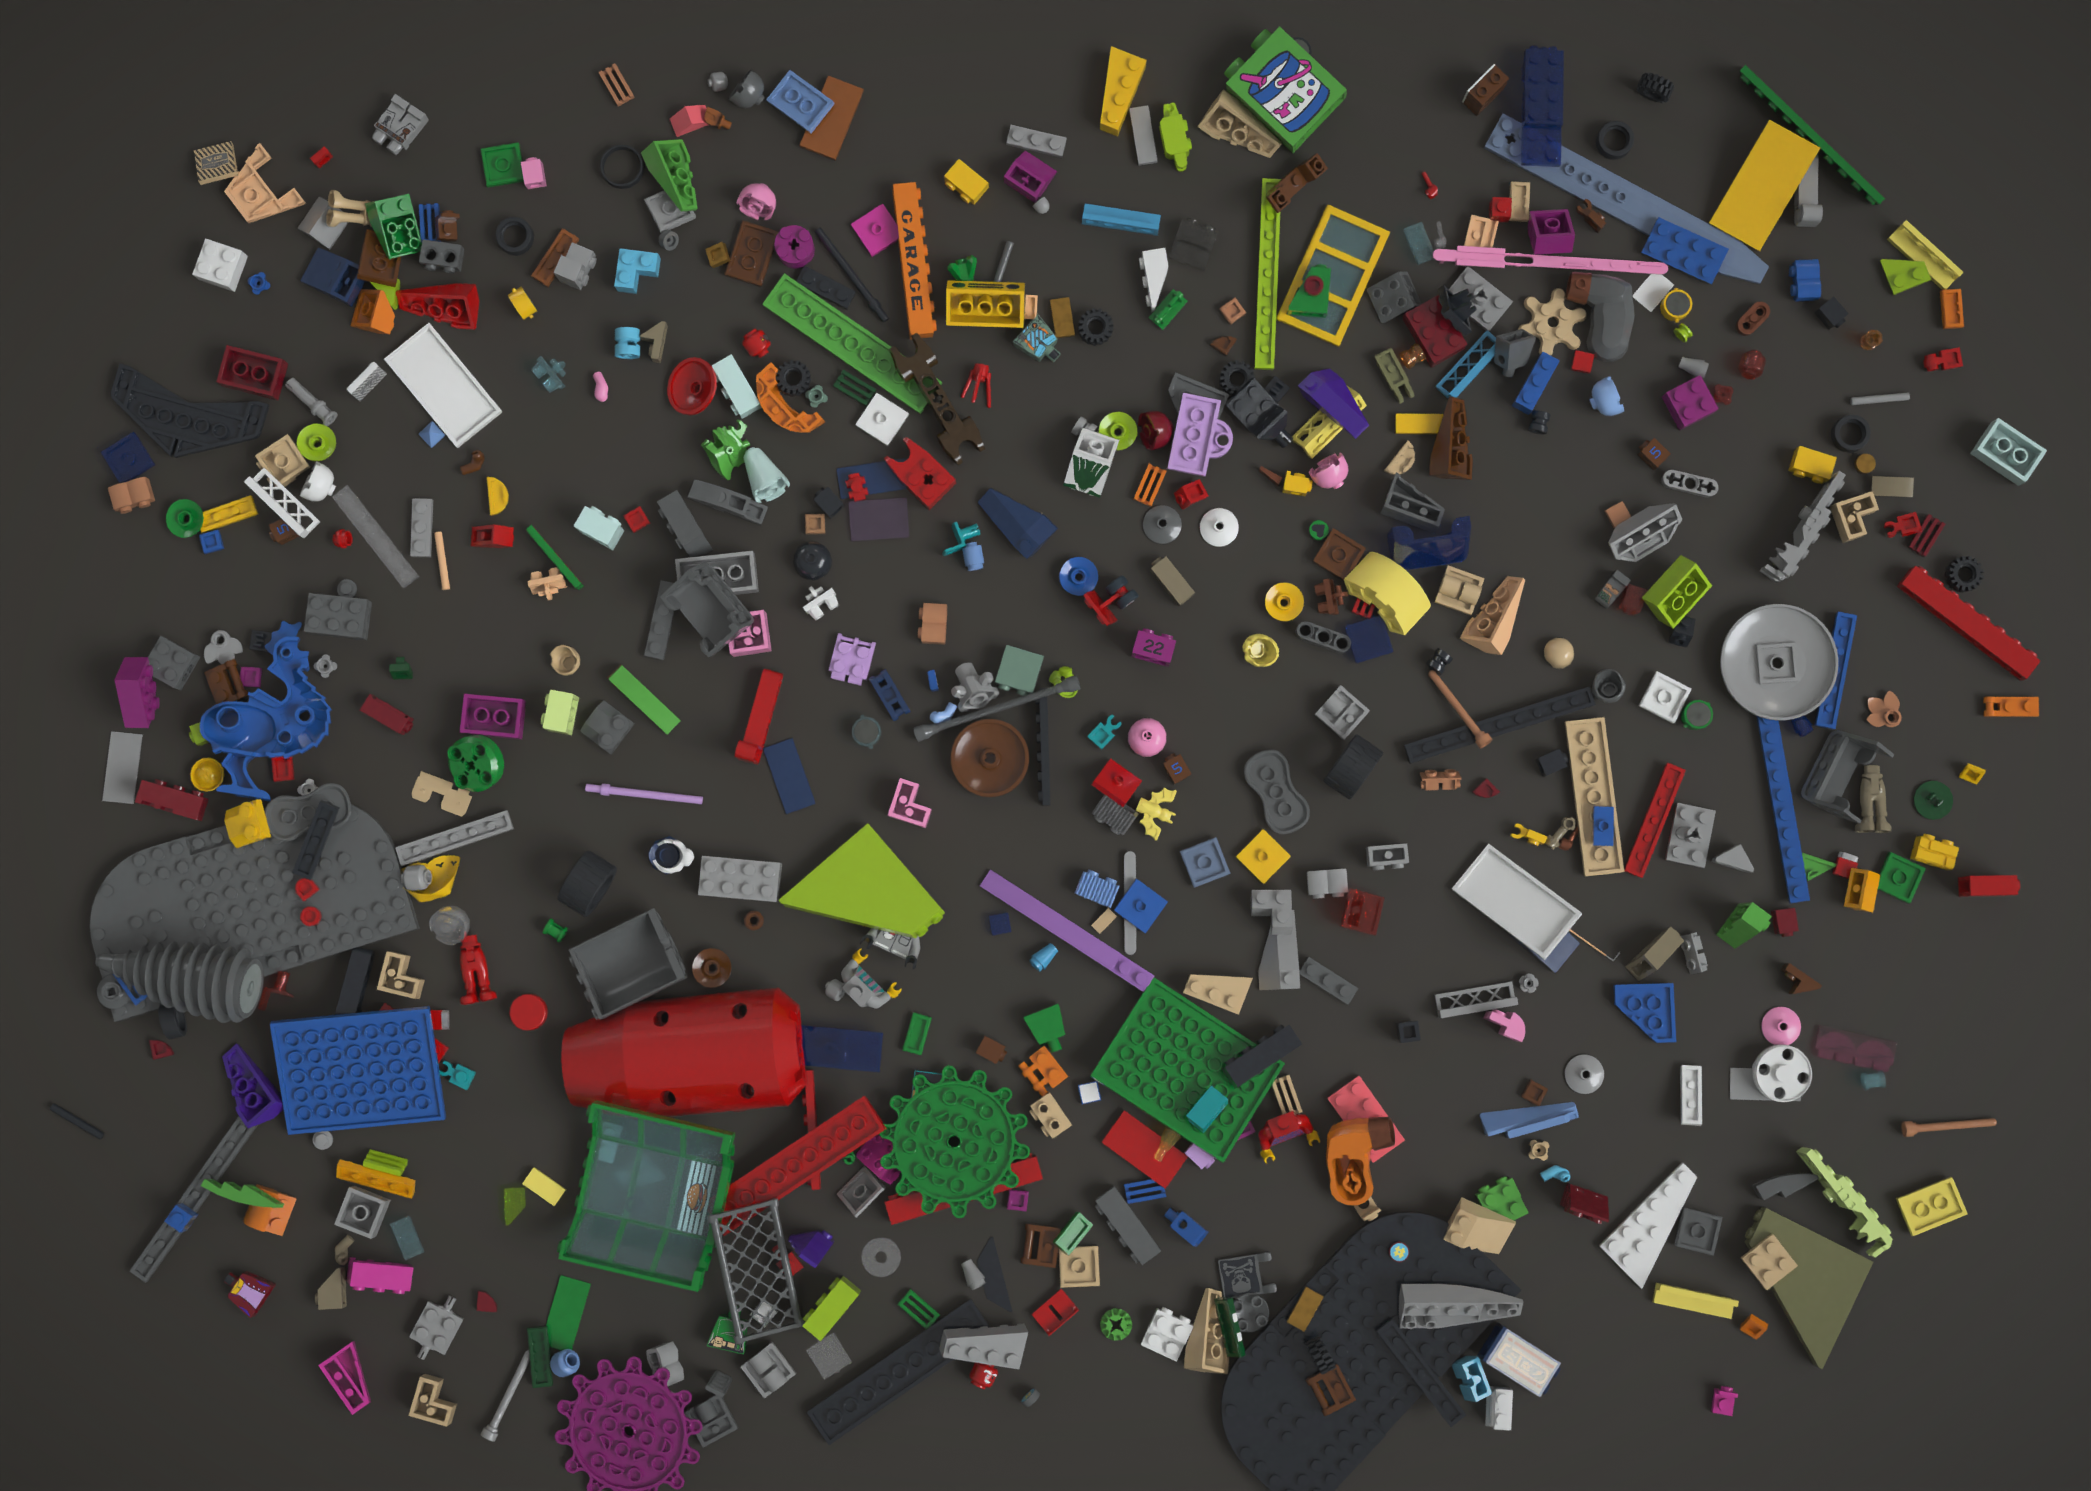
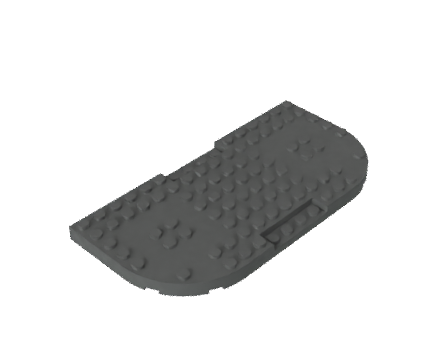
M352 804L349 820L343 826L331 829L312 880L320 890L305 902L301 900L295 891L297 881L304 877L294 874L292 871L308 831L291 841H279L271 836L270 838L236 848L229 839L225 825L189 837H182L159 844L127 857L108 874L95 896L90 918L91 939L96 958L103 953H127L128 950L138 952L142 946H147L148 951H151L157 943H162L164 949H166L174 941L178 943L180 948L186 942H191L194 949L200 943L207 944L209 949L215 944H219L223 951L229 946H233L237 953L241 949L247 948L251 953V957L258 959L262 963L264 977L353 950V948L363 947L420 929L411 896L405 890L404 883H401L403 871L395 844L378 820L363 809ZM312 906L320 910L321 920L317 925L307 926L302 923L300 914L304 908ZM100 969L102 979L112 974ZM132 987V994L136 999L139 998L138 994ZM111 988L110 991L112 996L115 995L116 992L115 988ZM147 997L144 1001L135 1005L130 999L124 1007L111 1009L114 1022H120L159 1010V1006L162 1003L161 1001L152 1002Z

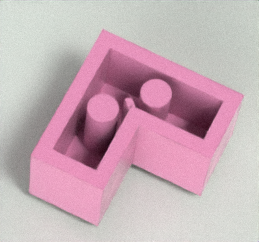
M764 610L751 611L754 622L746 629L747 632H742L729 643L730 654L733 657L772 651L767 613Z
M902 778L899 779L888 812L889 817L926 828L932 809L914 803L919 784Z

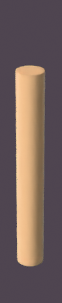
M435 532L442 590H449L450 584L442 532Z

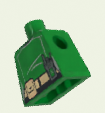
M730 1310L728 1315H719L707 1346L744 1355L747 1341L735 1344L733 1337L735 1333ZM748 1327L746 1328L745 1331H742V1332H743V1336L747 1335V1329H748Z

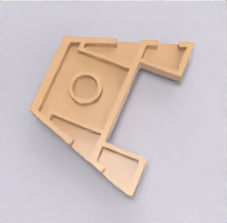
M260 143L255 147L256 150L251 157L249 156L245 161L246 164L241 171H238V176L233 178L224 191L248 223L306 204L295 188L277 199L256 170L272 158Z

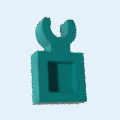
M1114 715L1108 717L1105 726L1100 722L1087 736L1101 750L1115 736L1111 731L1121 726V722L1117 725L1111 724V719H1113Z
M443 1061V1064L448 1066V1071L439 1070L440 1075L451 1076L449 1082L468 1090L476 1072L461 1064H457L456 1068H454L451 1062Z

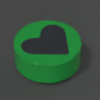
M1314 521L1309 527V534L1314 540H1323L1328 535L1329 528L1324 521Z

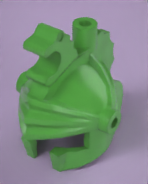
M739 419L736 421L738 423L737 429H734L731 425L728 426V429L725 426L722 428L717 427V430H712L715 442L712 443V441L709 442L706 439L701 444L715 470L727 480L731 479L732 469L744 463L743 457L747 451L746 448L750 446L747 439L741 441L747 425Z

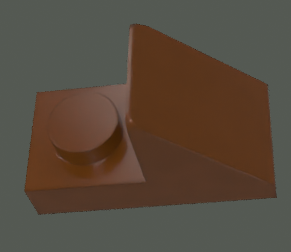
M1785 963L1780 969L1785 972L1784 976L1793 982L1796 980L1788 994L1817 990L1822 987L1821 984L1790 963Z

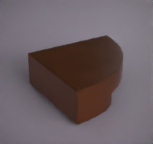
M1231 336L1215 339L1210 346L1227 356L1237 339Z

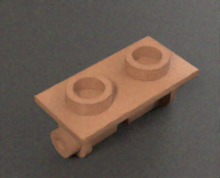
M1447 769L1444 772H1437L1435 770L1420 772L1422 779L1420 787L1425 789V791L1439 790V783H1442V790H1456L1460 788L1461 776L1459 771Z

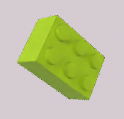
M1680 555L1642 599L1659 621L1674 629L1712 585L1695 562Z
M842 1276L841 1279L837 1277L828 1289L831 1291L828 1295L824 1292L815 1303L818 1307L815 1310L811 1308L803 1318L805 1321L803 1327L819 1341L826 1336L861 1292L845 1276Z

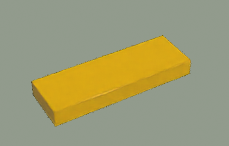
M1395 414V434H1438L1444 414Z
M250 495L204 511L203 525L200 529L201 533H206L258 515L253 497Z

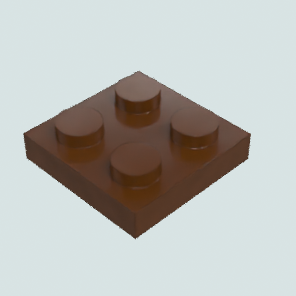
M1333 528L1314 558L1313 563L1344 581L1355 568L1366 548Z

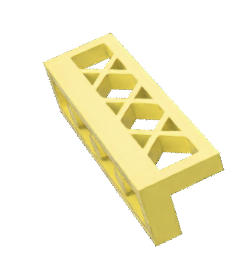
M1907 220L1887 239L1910 261H1924L1931 280L1942 290H1946L1963 274L1960 268Z
M1347 386L1362 411L1367 405L1359 393ZM1319 410L1292 436L1293 442L1301 446L1307 456L1313 459L1342 428ZM1322 420V423L1319 426L1314 427V424L1317 421ZM1304 434H1309L1304 441L1300 440Z
M1656 1283L1652 1301L1657 1304L1732 1319L1734 1306L1738 1307L1739 1301L1733 1298Z

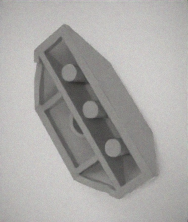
M1671 503L1649 506L1617 525L1608 542L1614 558L1637 562L1667 544L1675 533L1678 524L1682 521L1677 505Z

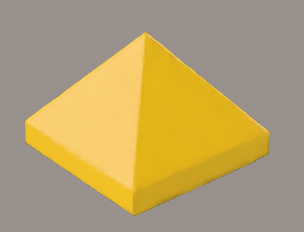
M1967 763L1959 778L1977 785L1986 773V770Z

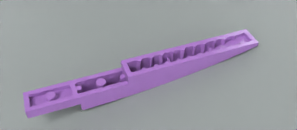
M992 870L988 872L980 887L1144 992L1154 978L1153 974Z

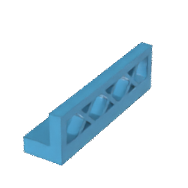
M1085 204L1082 224L1158 236L1161 215Z
M1487 330L1435 387L1448 399L1449 397L1457 398L1495 356L1496 337ZM1486 337L1494 343L1490 349H1482V341ZM1471 353H1480L1478 363H1470L1469 355ZM1458 367H1467V375L1465 377H1457L1456 369ZM1445 381H1454V389L1450 393L1442 387Z

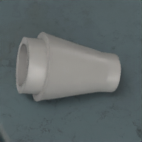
M1682 357L1679 368L1695 377L1701 375L1702 378L1705 377L1709 363H1706L1705 360Z
M972 1259L961 1264L967 1286L971 1290H975L986 1283L984 1275L976 1267Z

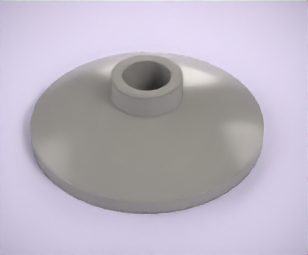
M1584 1054L1572 1058L1566 1065L1565 1080L1573 1091L1589 1094L1601 1086L1604 1080V1070L1601 1063L1595 1057ZM1584 1071L1589 1072V1076L1587 1078H1584L1582 1076V1073Z

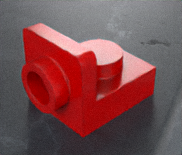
M1200 479L1182 486L1174 493L1176 502L1182 510L1209 496Z

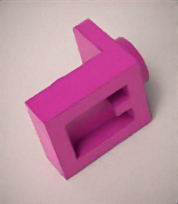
M1721 1386V1389L1714 1388L1711 1412L1732 1416L1735 1398H1738V1393L1734 1392L1732 1387Z

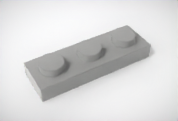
M1011 125L1006 145L1062 158L1067 138Z
M412 499L411 557L431 558L432 499Z

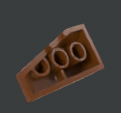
M1449 397L1430 457L1429 469L1431 476L1444 479L1472 480L1473 459L1472 454L1468 453L1467 443H1470V438L1465 433L1467 418L1464 400L1455 397Z

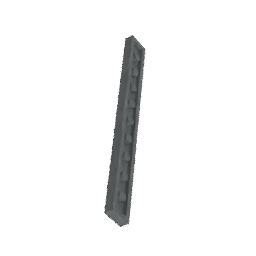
M238 1116L177 1204L183 1203L197 1213L211 1193V1191L201 1186L204 1179H214L218 1182L258 1125L247 1128ZM164 1222L130 1272L145 1283L148 1282L183 1232L180 1233Z

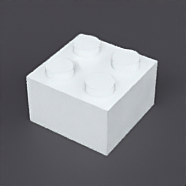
M205 238L192 275L200 281L235 292L248 256L241 250Z

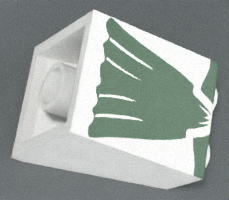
M1082 428L1063 485L1100 498L1119 440Z

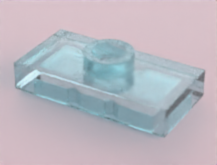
M1422 222L1404 228V234L1417 265L1433 260L1434 250Z
M410 1216L390 1224L405 1260L425 1252Z

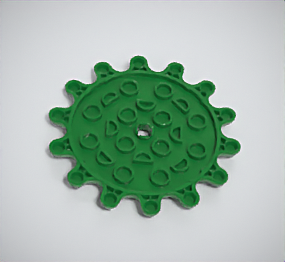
M948 1065L942 1070L941 1080L935 1084L930 1083L924 1075L919 1074L913 1078L912 1083L915 1088V1095L912 1098L905 1099L902 1096L895 1095L890 1099V1106L897 1112L898 1119L893 1124H884L887 1129L879 1134L880 1137L888 1139L893 1143V1150L881 1158L880 1164L884 1169L896 1168L900 1170L902 1179L896 1185L897 1194L899 1196H906L912 1191L920 1192L923 1196L921 1209L926 1214L933 1213L941 1202H946L951 1206L952 1214L956 1218H963L966 1215L967 1204L971 1200H978L986 1209L994 1208L996 1205V1198L993 1193L994 1188L1000 1184L1014 1188L1019 1183L1018 1176L1011 1170L1012 1161L1015 1159H1026L1030 1155L1029 1147L1018 1143L1015 1138L1016 1132L1027 1125V1117L1024 1114L1012 1115L1007 1112L1006 1104L1012 1098V1091L1007 1087H1002L997 1092H989L985 1087L987 1075L982 1070L975 1071L970 1080L961 1081L957 1077L956 1069ZM951 1137L959 1138L960 1144L957 1147L949 1145L948 1141Z

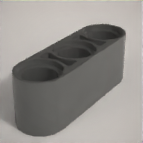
M1301 622L1295 630L1296 637L1299 640L1338 654L1345 653L1351 646V640L1348 636L1310 622ZM1301 627H1307L1310 634L1308 636L1301 635ZM1325 633L1328 636V641L1324 643L1319 641L1318 634ZM1337 640H1344L1346 642V648H1338L1336 644Z

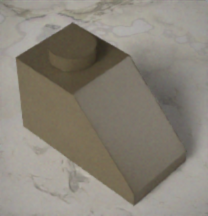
M345 1267L337 1268L318 1289V1293L315 1294V1304L318 1305V1310L342 1309L347 1306Z

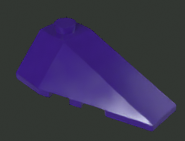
M235 1044L222 1056L227 1077L231 1081L232 1096L236 1100L237 1114L247 1128L274 1119L284 1110L282 1096L239 1044Z
M815 1230L793 1234L788 1238V1242L795 1248L797 1255L814 1268L821 1262L835 1241L832 1240L833 1236L825 1230L822 1232Z

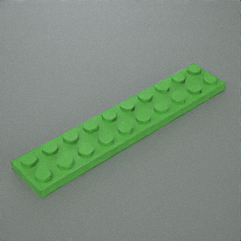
M784 273L762 305L911 409L921 414L928 403L914 379L904 383L899 376L889 352L891 346ZM923 378V385L930 388L932 381L929 378ZM936 387L933 390L929 391L928 394H931L932 392L934 394V391L937 390Z

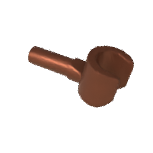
M1577 826L1569 836V839H1561L1560 849L1567 851L1572 847L1573 840L1578 834Z

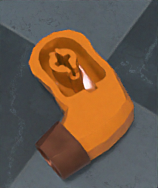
M1390 1117L1355 1118L1341 1121L1330 1128L1327 1135L1326 1164L1330 1178L1331 1194L1338 1202L1357 1206L1365 1203L1372 1196L1374 1187L1369 1167L1370 1151L1395 1145V1131Z

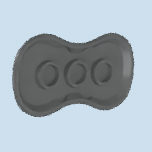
M1264 750L1252 756L1245 764L1244 775L1247 783L1261 797L1267 825L1279 834L1292 833L1302 828L1308 822L1310 809L1305 798L1296 791L1291 782L1289 764L1285 756L1276 750Z
M327 783L304 796H278L274 798L265 808L271 836L279 841H291L308 831L321 800L340 807L332 829L343 826L351 816V802L348 793L338 784Z

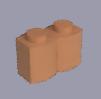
M146 477L136 478L108 487L113 509L121 514L129 513L132 511V508L137 506L139 508L149 507L150 503L155 501L150 480Z
M923 603V608L919 609V619H922V627H918V638L921 639L922 643L945 645L947 604Z

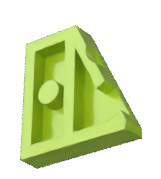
M1880 260L1893 295L1931 281L1924 261Z

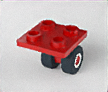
M1123 575L1105 588L1110 596L1114 595L1105 602L1095 590L1084 594L1086 598L1084 601L1090 609L1093 608L1097 613V619L1107 626L1118 621L1108 608L1109 605L1116 601V605L1122 610L1139 597L1134 589L1128 592L1125 588L1128 581Z

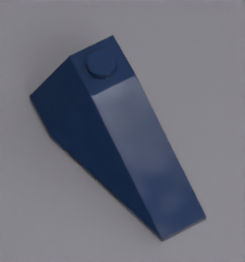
M992 488L978 501V504L1010 543L1026 559L1032 557L1058 529L1044 514L1036 512Z

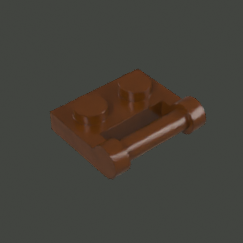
M236 659L229 660L204 672L216 704L239 701L248 697V691L244 689L236 667L238 665ZM228 669L234 682L235 688L237 690L236 694L234 692V689L232 687L231 681L227 673Z
M1025 1223V1230L1027 1231L1024 1254L1021 1257L1020 1263L1056 1268L1058 1247L1053 1241L1059 1235L1061 1228ZM1034 1231L1040 1232L1037 1259L1031 1258Z
M1337 1363L1335 1364V1369L1323 1375L1319 1372L1305 1380L1308 1386H1311L1318 1399L1324 1416L1356 1401ZM1322 1379L1335 1402L1332 1405H1329L1318 1384V1381Z

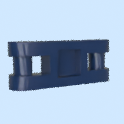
M883 669L879 675L875 677L873 675L869 680L893 721L899 719V716L904 713L908 714L911 711L887 670ZM886 680L887 685L881 688L879 683ZM899 702L901 707L894 710L891 705Z

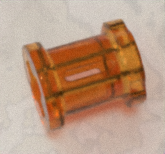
M1878 330L1868 331L1860 340L1862 348L1868 351L1875 349L1882 342V334Z

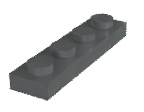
M660 581L644 654L645 657L659 660L665 659L675 610L666 608L660 596L674 584L672 582Z

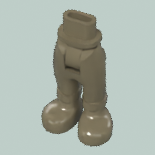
M1878 765L1864 766V774H1862L1860 785L1861 817H1863V820L1860 824L1855 825L1856 833L1873 831L1875 833L1892 832V827L1885 818L1887 817L1886 791L1882 780L1883 774H1880V766ZM1873 801H1874V803H1875V817H1876V823H1875V825H1874V821H1873V816H1874V813H1873Z

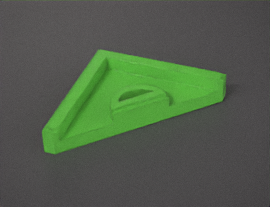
M1802 853L1807 881L1836 867L1835 863Z

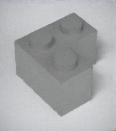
M572 242L566 257L561 255L554 270L557 279L561 283L581 290L588 283L590 269L595 267L597 258H595L594 251Z
M1252 890L1250 897L1251 916H1271V935H1291L1293 927L1291 890Z

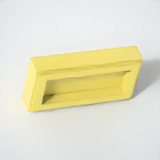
M533 1167L522 1183L553 1206H556L567 1190L535 1167Z

